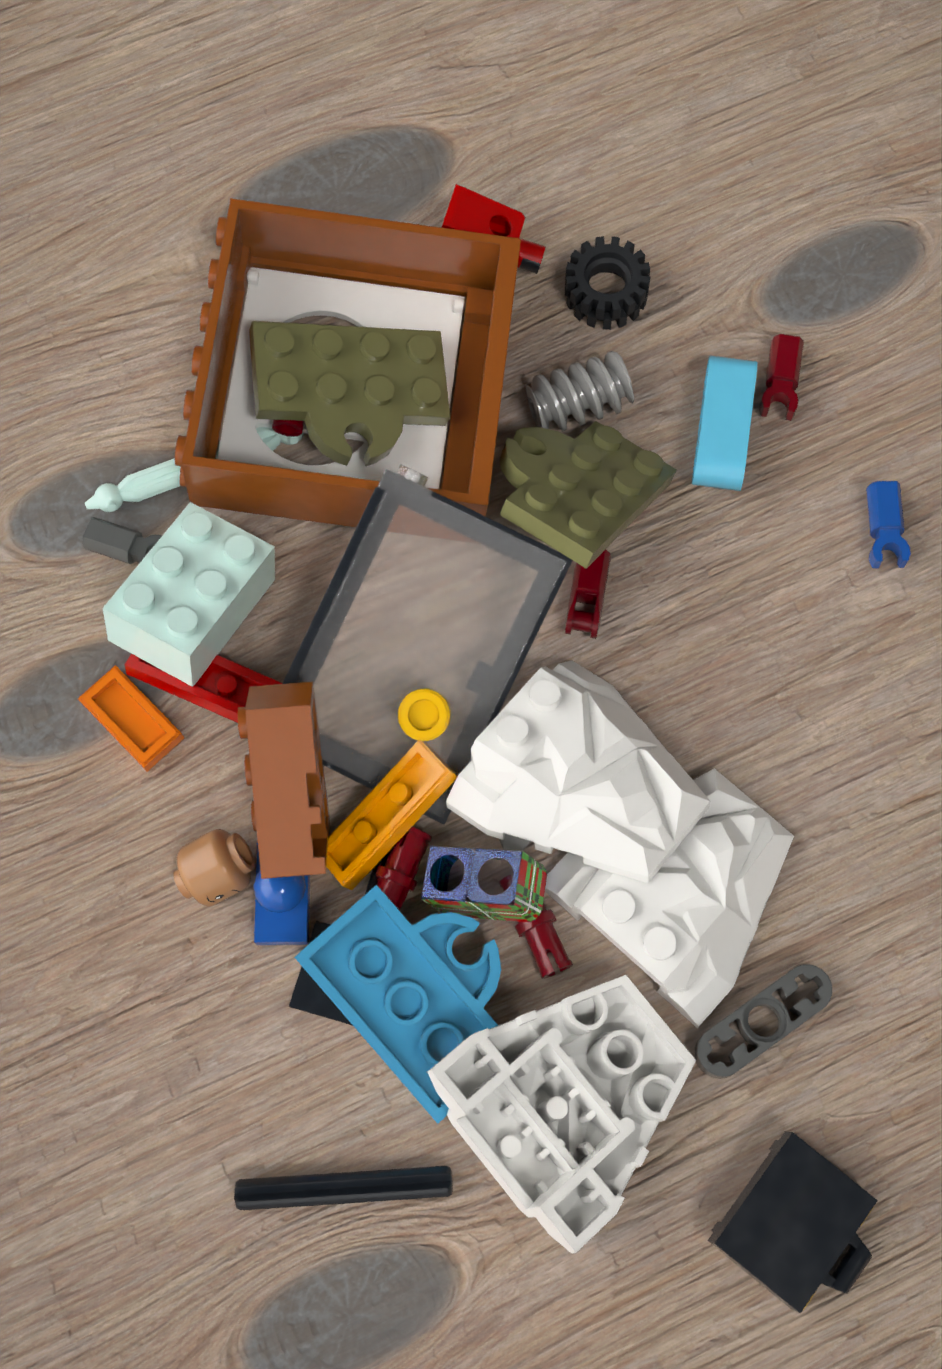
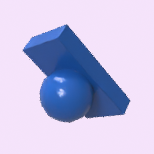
M257 840L256 878L253 887L255 894L254 943L256 945H308L310 875L261 879Z

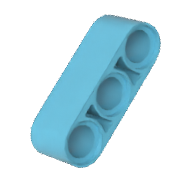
M709 355L703 389L692 485L741 491L749 443L757 361Z

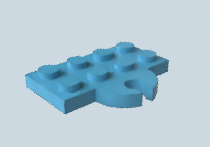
M376 885L294 958L438 1124L447 1116L449 1108L437 1094L428 1071L471 1034L499 1026L484 1009V1006L497 989L501 973L499 949L495 940L491 939L482 945L481 954L474 963L465 965L458 962L452 953L453 941L462 933L474 932L480 924L478 921L471 917L448 912L428 915L411 925Z

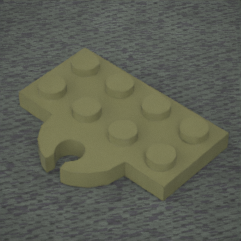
M252 321L249 338L256 419L305 421L311 441L322 454L339 464L347 466L352 457V448L346 442L344 436L346 433H358L366 439L368 449L363 456L365 466H369L389 455L402 434L403 424L445 426L450 419L441 331Z
M597 421L576 439L546 428H521L516 431L513 439L507 438L500 456L501 471L509 483L517 488L516 491L506 498L500 515L579 565L587 568L671 484L677 469L665 463L658 454L640 448L625 439L618 430L602 425Z

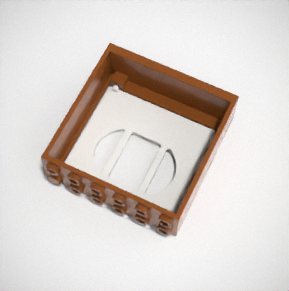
M230 198L227 217H219L217 223L216 245L221 247L219 260L211 259L209 266L208 287L213 289L211 303L203 302L201 309L200 331L206 332L203 346H195L192 357V375L197 376L195 391L187 390L184 400L183 418L189 421L187 435L178 436L175 448V465L181 466L180 486L187 488L189 501L200 507L357 527L375 487L379 488L386 471L390 470L486 517L521 239ZM465 309L441 489H439L448 422L445 426L403 424L402 434L389 455L369 466H365L363 456L368 449V443L358 433L350 432L344 434L345 439L364 442L352 454L347 466L337 462L324 465L295 463L276 454L260 438L256 429L258 427L272 428L273 420L256 419L249 338V329L252 321L291 323L309 316H332L351 322L357 327L441 331L450 408L462 313ZM303 421L302 433L308 434L305 421ZM402 505L399 506L387 531L481 544Z

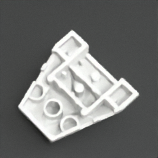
M571 660L558 663L553 670L546 666L541 667L475 739L471 748V761L458 775L447 797L446 806L488 836L504 840L506 834L535 842V850L551 854L553 848L582 856L583 864L649 883L709 809L710 800L622 698L614 686Z
M715 768L693 780L709 798V809L649 883L583 864L582 856L568 852L547 874L545 892L577 921L583 916L658 983L660 988L657 993L696 1028L704 1022L734 987L741 965L794 838V835Z
M624 975L561 1000V1002L543 1009L533 1010L520 1015L512 1021L471 1034L428 1071V1075L437 1094L449 1108L447 1116L450 1123L520 1211L529 1218L536 1217L551 1237L569 1252L577 1253L617 1214L625 1199L621 1195L635 1168L642 1166L649 1152L646 1147L659 1122L666 1120L696 1060L631 980Z

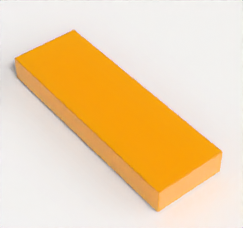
M418 740L329 836L326 867L343 887L352 891L458 776L427 743Z

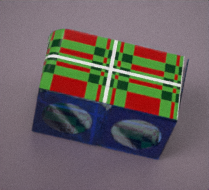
M430 846L421 899L440 913L453 912L478 919L531 922L542 911L547 871L540 862L523 851ZM460 859L464 866L463 879L458 887L447 892L451 867ZM490 859L507 860L513 869L511 885L505 892L499 895L486 894L478 883L479 871L483 864ZM467 896H468V898H469L472 902H466V901H465V899L467 898Z

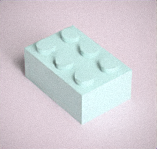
M190 502L102 608L108 641L193 687L274 582L275 546Z

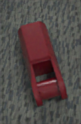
M606 549L587 568L578 563L575 564L566 616L565 634L571 635V631L575 630L591 633V638H597L611 554ZM576 602L596 605L595 612L576 611Z

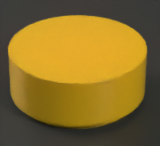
M421 688L409 693L402 700L398 709V720L402 730L409 737L419 741H429L439 737L446 731L451 721L452 714L448 700L443 694L430 688Z

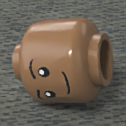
M216 829L180 848L177 855L178 869L174 871L173 877L178 890L185 898L190 899L193 897L200 904L210 907L234 896L249 886L251 871L255 870V860L248 844L239 834L234 833L231 835L223 829Z

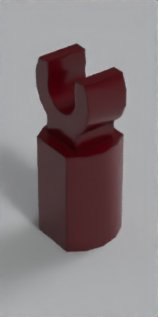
M778 334L771 340L766 375V387L768 389H766L762 396L759 408L760 414L763 417H767L770 404L773 402H781L786 406V420L791 421L795 416L799 401L795 390L799 384L804 341L799 336Z

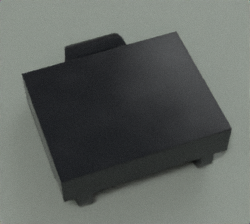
M785 1131L779 1140L773 1142L769 1148L770 1153L722 1221H718L711 1230L713 1233L708 1241L790 1309L801 1314L820 1284L848 1294L871 1260L872 1255L856 1232L878 1200L796 1134ZM846 1246H851L832 1275H830L829 1271Z

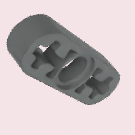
M799 965L790 970L700 1037L695 1047V1059L699 1068L706 1075L717 1079L727 1078L738 1072L828 1005L832 997L830 978L822 969L814 965ZM799 977L804 983L813 980L818 986V989L813 993L817 1002L813 1004L808 998L798 1002L789 1009L797 1016L795 1021H791L784 1004L773 997L772 993L779 991L783 1001L797 990L798 984L795 978ZM765 1006L774 1011L778 1018V1028L774 1035L762 1037L751 1030L748 1017L753 1008ZM735 1021L741 1036L749 1044L753 1045L755 1050L748 1053L745 1043H742L728 1055L732 1062L731 1066L726 1067L721 1061L713 1065L707 1058V1055L712 1051L709 1041L715 1039L717 1043L724 1044L734 1037L737 1032L731 1029L729 1025Z

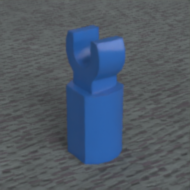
M875 481L866 488L870 536L875 539L869 553V562L873 569L879 568L883 561L882 551L890 550L897 556L898 568H904L911 553L907 541L901 537L904 533V519L900 483L898 481Z

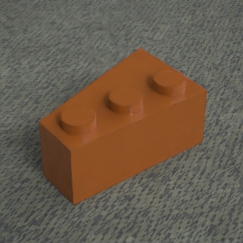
M313 682L249 687L246 707H238V729L240 738L248 739L249 754H245L244 761L247 785L253 788L254 800L251 803L253 830L254 832L257 831L261 879L326 874L330 814Z

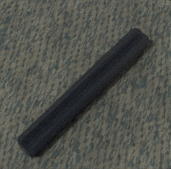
M432 1166L239 1179L235 1183L234 1201L238 1210H257L449 1197L453 1192V1177L450 1167Z

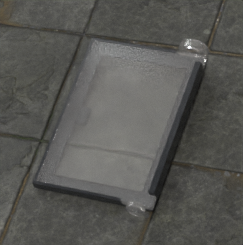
M400 464L396 473L386 469L378 487H375L282 683L313 682L323 765L370 789H373L418 741L409 737L402 730L398 720V709L402 700L409 693L417 689L430 688L443 694L450 704L452 714L446 731L439 737L424 742L440 756L457 776L470 763L471 748L475 739L499 714L573 560L562 553L425 488L428 477ZM455 781L423 815L445 825L451 813V810L446 806V800Z

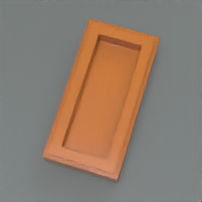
M116 665L78 698L81 704L146 772L185 738Z

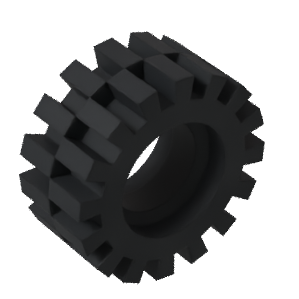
M604 236L595 238V247H592L587 240L581 244V252L574 250L571 254L570 263L567 262L565 276L566 304L569 310L575 308L574 316L579 321L585 315L588 316L587 326L595 328L596 322L599 320L603 321V330H611V323L616 320L618 327L621 328L627 325L628 316L634 321L639 317L640 309L644 310L649 292L651 269L649 262L644 263L645 254L641 249L634 254L635 244L627 241L625 246L621 247L619 246L620 237L612 236L611 244H605ZM613 273L624 280L625 287L619 292L606 294L594 290L590 286L589 281L596 274Z

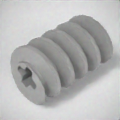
M610 351L605 355L604 363L597 357L589 358L586 370L581 364L573 363L569 366L568 376L562 369L557 368L551 372L550 383L544 375L539 374L533 378L532 389L526 385L528 403L536 426L549 429V421L554 420L562 432L567 430L568 415L572 414L578 424L582 426L585 425V410L591 409L595 417L600 420L603 419V404L608 403L613 411L619 414L621 413V398L626 397L632 404L634 402L633 388L622 357L615 351Z

